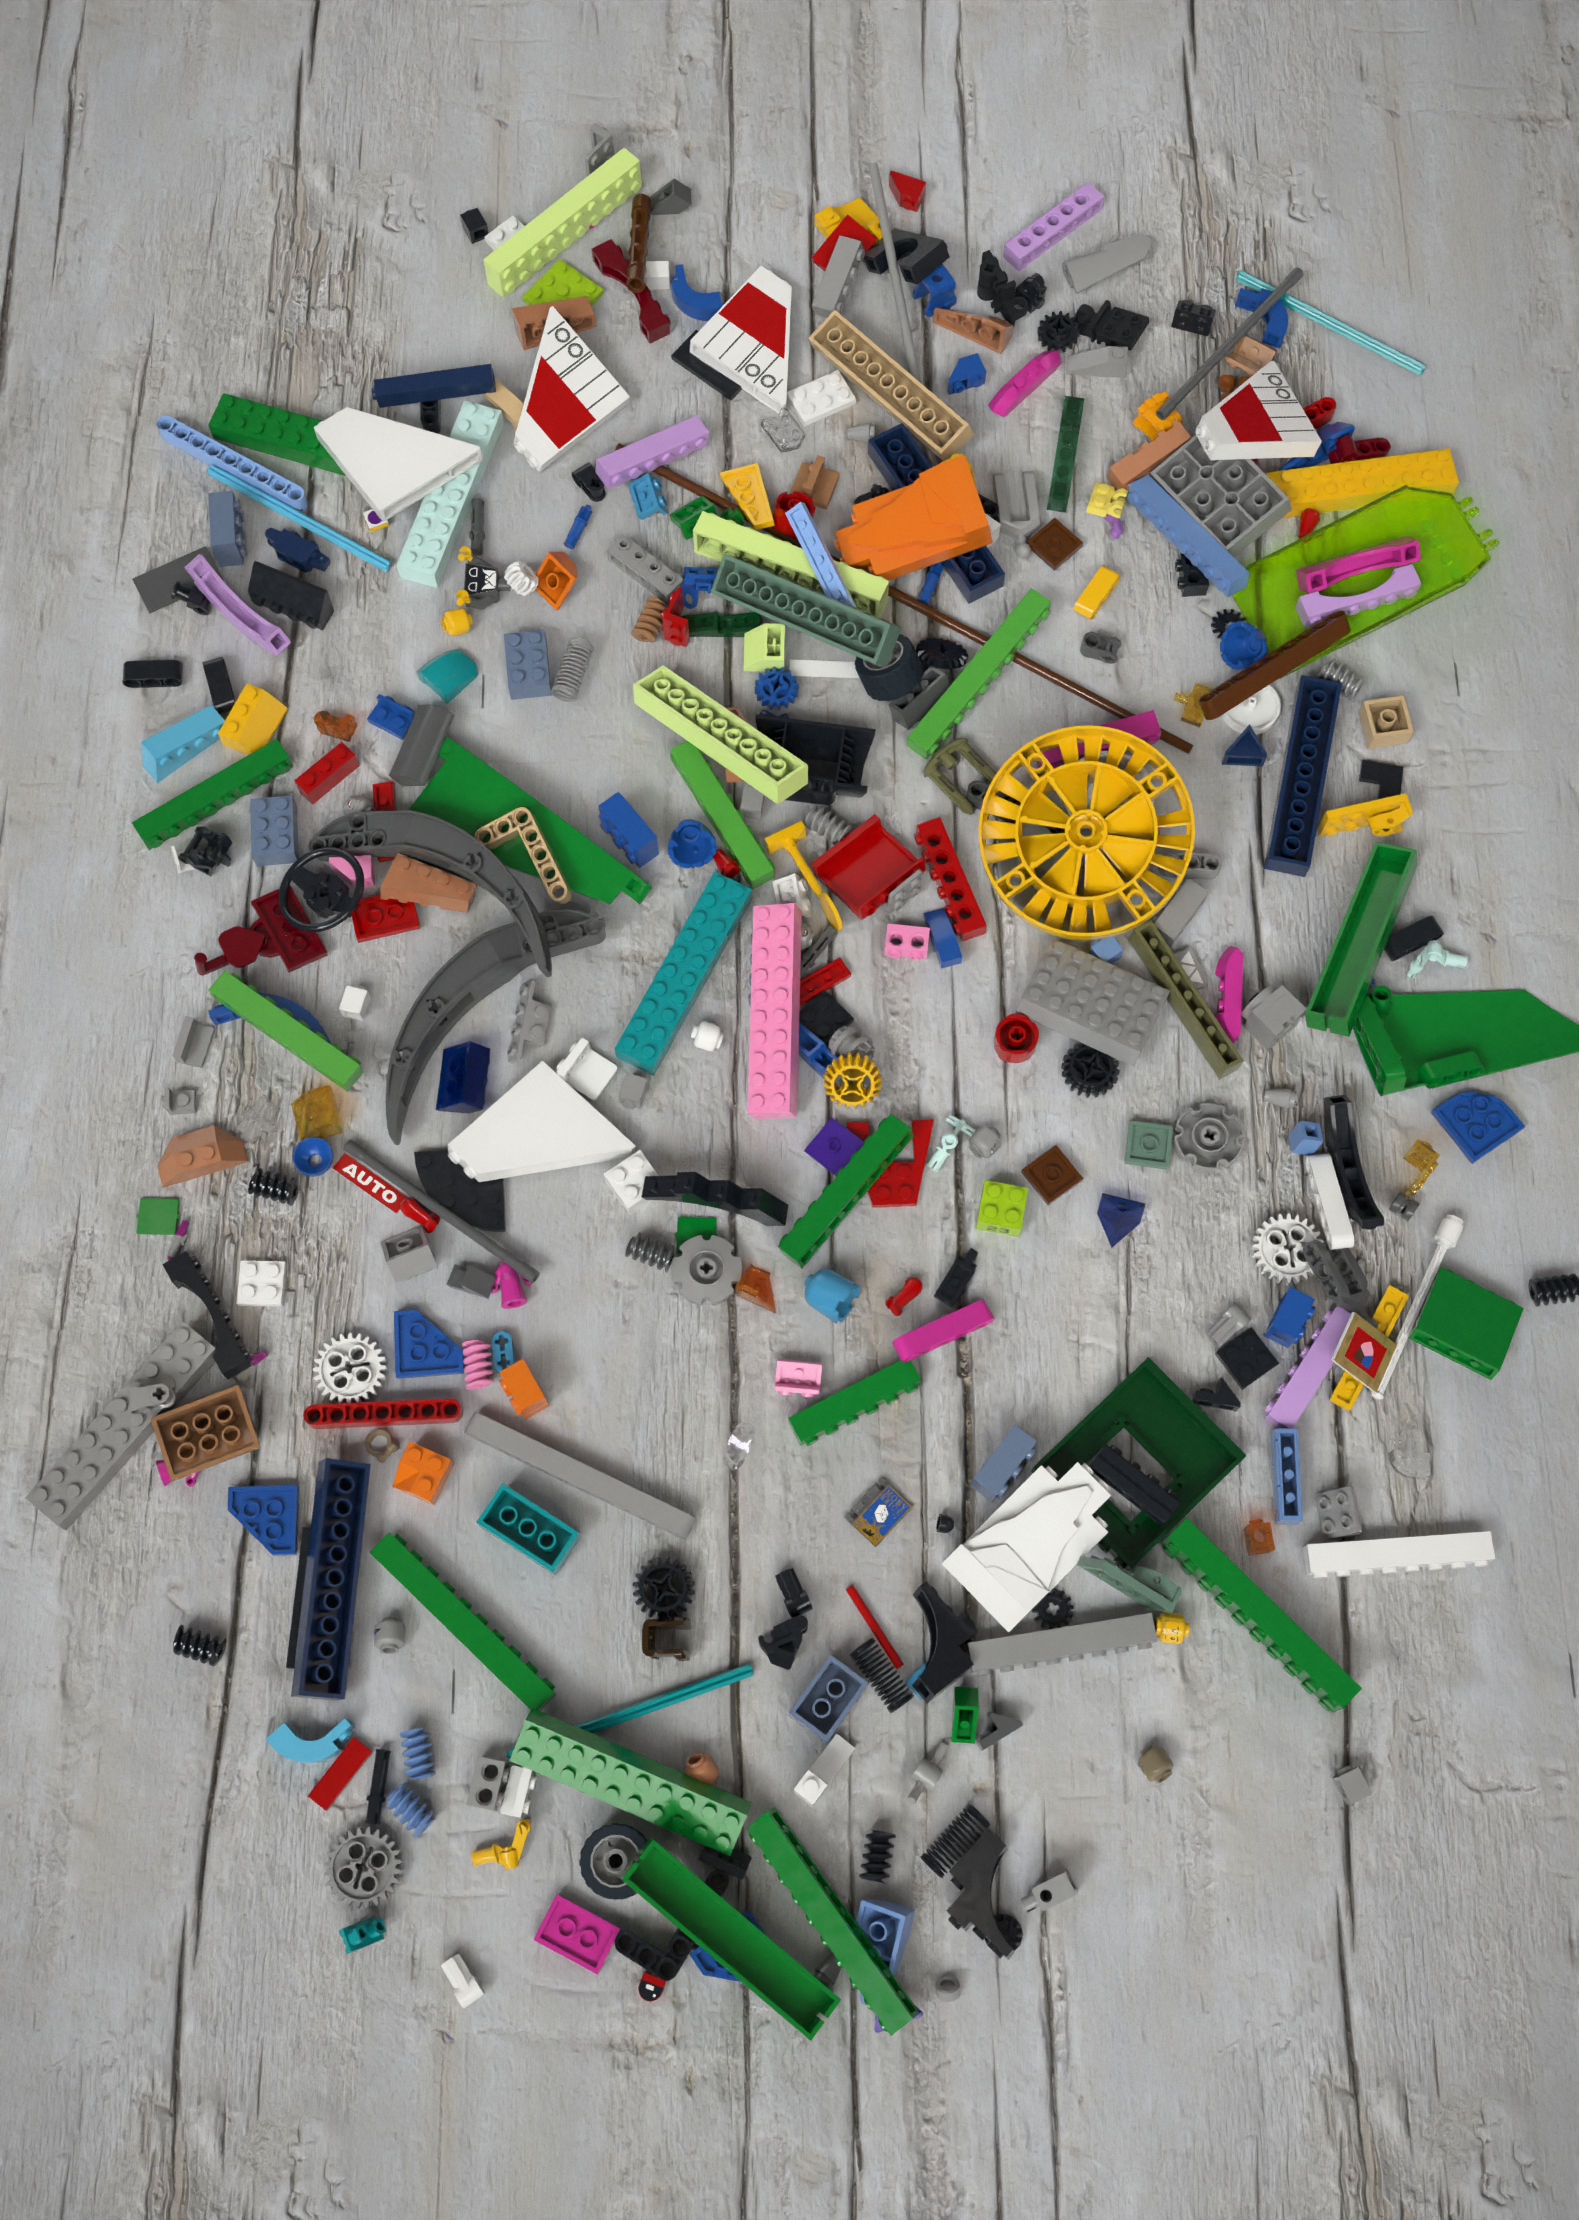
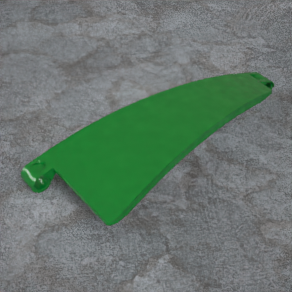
M447 736L438 754L439 757L445 760L444 764L408 809L451 823L475 838V833L479 828L517 808L525 807L535 816L571 891L606 904H611L622 891L640 905L653 889L578 830ZM527 814L520 818V823H525L528 820ZM509 824L502 827V833L509 830ZM537 833L530 835L529 842L536 840ZM491 834L484 836L483 843L491 839ZM520 835L490 850L505 867L541 879ZM546 851L539 853L538 860H543L546 857ZM555 870L548 872L547 879L555 876Z

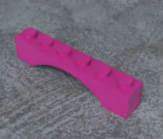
M1407 536L1297 569L1298 587L1300 590L1310 594L1327 589L1336 582L1356 574L1381 568L1403 566L1420 561L1419 540Z

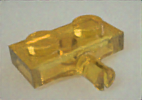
M1196 683L1193 691L1188 696L1176 692L1173 701L1185 704L1181 721L1200 727L1205 716L1199 699L1213 689Z

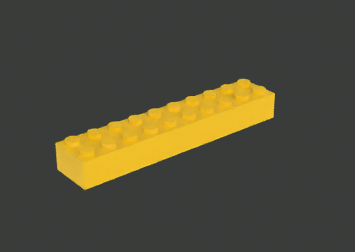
M1450 448L1265 473L1290 499L1292 510L1283 518L1301 516L1305 509H1314L1319 513L1453 496L1459 484Z

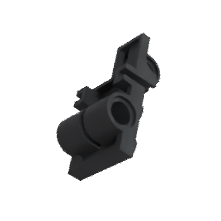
M990 250L982 253L977 295L984 301L993 299L991 308H994V313L1000 312L1003 318L1014 327L1015 321L1027 314L1028 302L1023 297L1014 296L1015 280L1008 282L1007 274L1001 270L997 257L993 256ZM1020 304L1023 305L1024 308L1017 309L1014 306Z
M1105 300L1098 313H1095L1094 309L1087 304H1082L1075 313V323H1079L1080 335L1091 338L1093 343L1097 339V344L1099 345L1101 342H1105L1106 346L1128 347L1130 351L1149 324V317L1115 306L1111 310V301Z

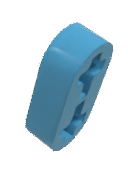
M497 1332L492 1338L494 1367L499 1373L503 1370L501 1366H498V1364L502 1363V1356H505L507 1362L510 1363L506 1368L514 1364L515 1359L511 1336L507 1332ZM501 1337L508 1341V1343L504 1344L505 1351H501L500 1345L496 1344V1342L500 1341Z

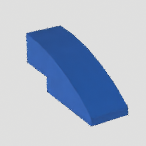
M944 908L923 913L926 926L930 928L929 936L934 953L936 952L940 968L961 964L962 954Z
M799 1023L798 1055L824 1078L827 1066L832 1065L833 1058L838 1061L839 1058L826 1048L823 1041Z

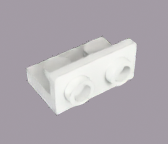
M794 873L772 881L777 904L795 903L802 911V916L805 918L811 917L810 910L812 907L810 900L807 898L806 891L808 886L805 879Z

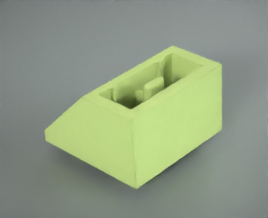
M764 623L744 633V671L765 672V669H768L771 672L773 667H776L777 671L784 667L785 625Z

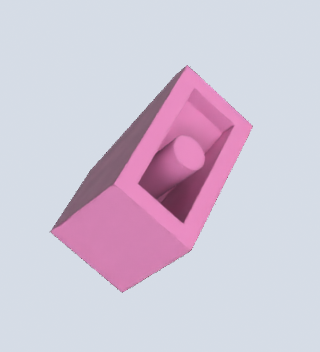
M354 856L363 869L364 889L375 887V863L372 856ZM329 857L333 871L355 888L356 877L352 866L341 857Z

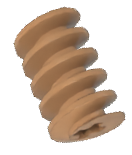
M649 597L631 635L639 641L653 643L656 641L655 636H658L660 633L658 629L662 628L663 620H661V615L666 607L660 599Z

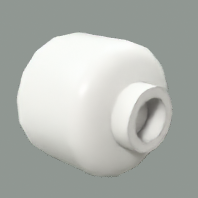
M702 1021L699 1026L694 1025L691 1038H694L693 1043L695 1047L712 1052L715 1048L719 1049L724 1033L721 1032L719 1025Z

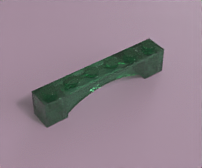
M1065 396L1046 510L1066 513L1084 398Z

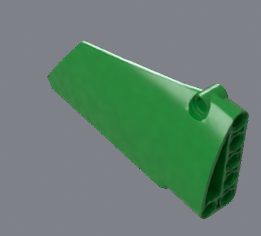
M1377 986L1373 989L1372 994H1366L1353 1026L1363 1059L1380 1096L1421 1086H1426L1429 1089L1579 1052V1025L1559 1014L1526 990L1392 994L1391 990L1386 986Z

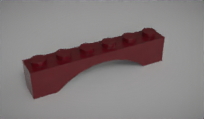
M610 239L592 248L593 262L601 274L611 277L626 286L629 259H625L620 246ZM645 286L642 292L633 293L641 309L639 316L640 330L647 341L651 344L669 335L671 321L668 315L663 314L659 302L652 298L649 288Z

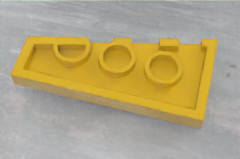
M758 463L720 472L721 480L755 531L775 526Z

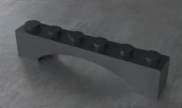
M185 1251L162 1264L170 1280L178 1289L181 1287L188 1289L206 1305L214 1322L217 1337L216 1353L212 1356L221 1373L227 1379H230L251 1367L252 1365L248 1360L251 1355L246 1346L241 1347L238 1342L241 1337L236 1328L231 1329L228 1324L231 1319L226 1310L223 1309L221 1311L218 1306L221 1301L215 1291H210L208 1286L211 1283L206 1274L203 1273L201 1275L198 1269L201 1267V1264L196 1256L191 1257Z

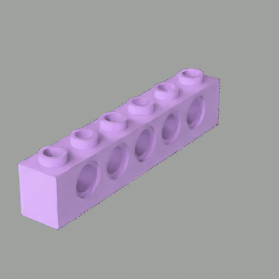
M1089 182L1083 187H1079L1075 193L1065 197L1055 208L1049 209L1043 217L1037 218L1032 225L1022 229L1013 239H1009L1004 245L1003 258L1017 271H1020L1102 210L1104 196Z

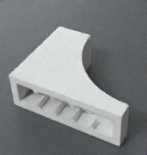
M836 1734L794 1788V1793L813 1807L853 1753L855 1747Z

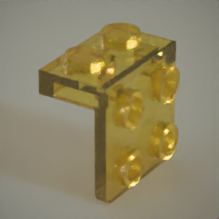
M1419 1139L1403 1157L1404 1160L1421 1171L1404 1193L1407 1197L1409 1195L1414 1197L1439 1164L1436 1160L1440 1154L1434 1151L1429 1143Z

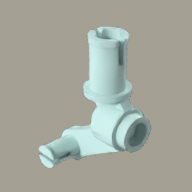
M1429 941L1423 951L1411 962L1407 976L1409 978L1412 976V979L1415 978L1416 974L1422 971L1428 960L1438 961L1442 967L1448 965L1464 969L1467 964V956L1449 953V950L1442 948L1439 941Z
M951 1113L948 1117L955 1122L949 1118L946 1119V1122L956 1128L952 1133H947L942 1137L941 1143L943 1148L936 1146L937 1150L926 1164L932 1168L937 1161L933 1168L936 1172H939L947 1157L951 1156L947 1149H953L957 1146V1134L960 1130L970 1137L973 1135L971 1132L974 1133L976 1129L967 1125L964 1119L960 1120Z

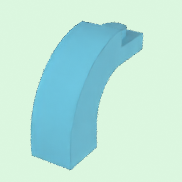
M344 1718L323 1738L315 1741H305L297 1735L289 1724L283 1723L266 1740L279 1754L288 1759L301 1763H319L329 1760L343 1751L337 1743L339 1741L341 1743L346 1741L352 1735L351 1730L355 1726L350 1720Z

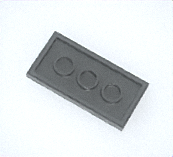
M206 546L132 579L149 614L179 601L177 598H171L177 581L190 589L196 586L194 579L184 567L198 554L203 555L223 580Z

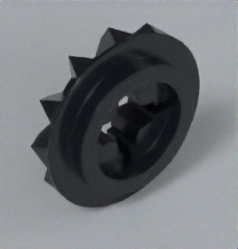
M1008 1914L995 1915L994 1919L998 1929L1003 1930L1008 1924L1010 1925L1007 1933L1013 1940H1005L1015 1951L1021 1945L1023 1937L1020 1923ZM985 1938V1942L990 1948L992 1944Z

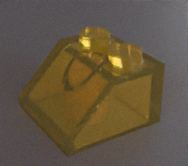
M330 1085L309 1090L291 1103L300 1142L310 1137L323 1139L344 1133L335 1095Z

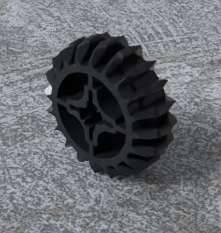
M1083 1043L1082 1047L1079 1044H1075L1074 1049L1070 1048L1067 1052L1068 1055H1064V1063L1061 1065V1069L1064 1071L1061 1075L1066 1078L1065 1085L1072 1084L1070 1087L1071 1091L1078 1089V1096L1085 1092L1086 1098H1089L1090 1093H1093V1096L1096 1098L1099 1092L1105 1095L1107 1089H1113L1112 1083H1117L1118 1078L1116 1076L1120 1073V1070L1117 1069L1119 1061H1114V1057ZM1083 1056H1092L1090 1059H1078ZM1098 1059L1105 1064L1107 1071L1099 1065ZM1094 1063L1093 1070L1087 1076V1069ZM1074 1068H1077L1076 1071L1082 1074V1080L1076 1075ZM1092 1079H1102V1081L1097 1083H1088Z
M657 1557L658 1565L655 1566L652 1560H649L648 1564L651 1568L647 1569L645 1566H641V1570L645 1574L636 1573L635 1575L641 1582H633V1587L639 1588V1590L633 1592V1596H641V1598L635 1601L636 1605L644 1603L645 1605L641 1608V1612L644 1613L650 1609L648 1616L652 1618L656 1612L658 1613L657 1619L659 1621L662 1620V1614H666L667 1620H671V1612H674L675 1616L679 1617L680 1614L677 1610L679 1608L686 1612L687 1608L683 1603L692 1604L693 1602L687 1595H695L694 1590L688 1589V1587L695 1585L694 1581H687V1579L692 1577V1573L687 1572L683 1574L687 1566L684 1564L678 1569L679 1560L677 1559L673 1565H670V1557H666L665 1564H662L661 1557ZM658 1571H668L664 1578L660 1580L650 1578L651 1575ZM675 1574L683 1582L682 1593L672 1587ZM668 1582L667 1587L671 1592L664 1591L660 1596L659 1592L661 1591L657 1585L664 1586ZM646 1584L656 1590L653 1604L646 1598ZM666 1598L678 1599L671 1606L659 1607Z

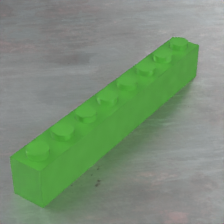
M685 741L670 749V759L729 854L738 863V867L749 886L753 890L774 879V863L764 855L765 850L762 844L755 841L752 828L749 825L746 826L743 822L742 812L739 809L736 810L733 806L734 801L731 795L723 790V783L719 776L715 777L713 774L711 763L709 760H704L702 756L703 751L690 742Z
M225 970L208 989L214 999L348 1092L364 1072L360 1066L361 1062L353 1055L348 1057L343 1053L344 1050L335 1043L331 1045L326 1042L327 1038L318 1031L314 1033L309 1030L310 1026L301 1019L296 1021L292 1018L293 1014L285 1008L281 1010L276 1007L277 1003L268 996L264 998L259 995L260 991L253 985L249 984V986H246L242 983L243 979L237 974H229Z

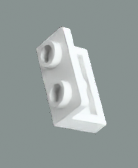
M514 1765L511 1767L500 1810L501 1814L523 1819L524 1814L529 1813L531 1800L528 1798L530 1790H534L537 1781V1775H534V1771Z

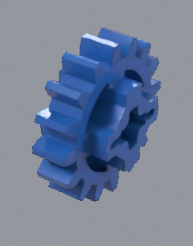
M773 667L771 672L765 669V675L760 673L759 680H755L756 687L754 688L755 694H757V701L762 700L763 707L769 704V710H772L774 706H777V709L780 710L782 705L788 708V702L794 704V697H798L799 683H796L797 677H791L790 670L785 673L784 667H781L780 671Z

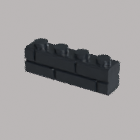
M1106 1444L1089 1467L1096 1476L1162 1527L1181 1503L1177 1500L1179 1496L1171 1489L1167 1488L1165 1490L1158 1485L1160 1481L1151 1474L1145 1475L1140 1471L1141 1466L1132 1459L1128 1461L1122 1457L1123 1452L1114 1445L1110 1447Z

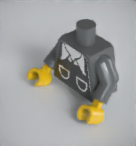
M462 546L459 549L463 553L458 555V559L462 562L468 560V563H465L464 590H459L456 594V597H460L456 601L459 606L466 604V607L483 610L499 601V591H511V586L507 584V580L500 579L498 568L474 554L471 555V549L467 546Z

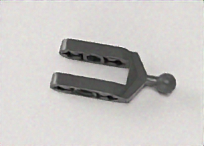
M1326 1237L1323 1239V1243L1319 1240L1305 1243L1303 1246L1304 1257L1327 1297L1335 1301L1338 1307L1350 1312H1356L1378 1329L1377 1321L1369 1317L1364 1309L1370 1296L1367 1289L1368 1281L1350 1249L1330 1250ZM1342 1259L1346 1261L1347 1269L1342 1267ZM1324 1265H1326L1329 1269L1328 1275H1326L1323 1271Z

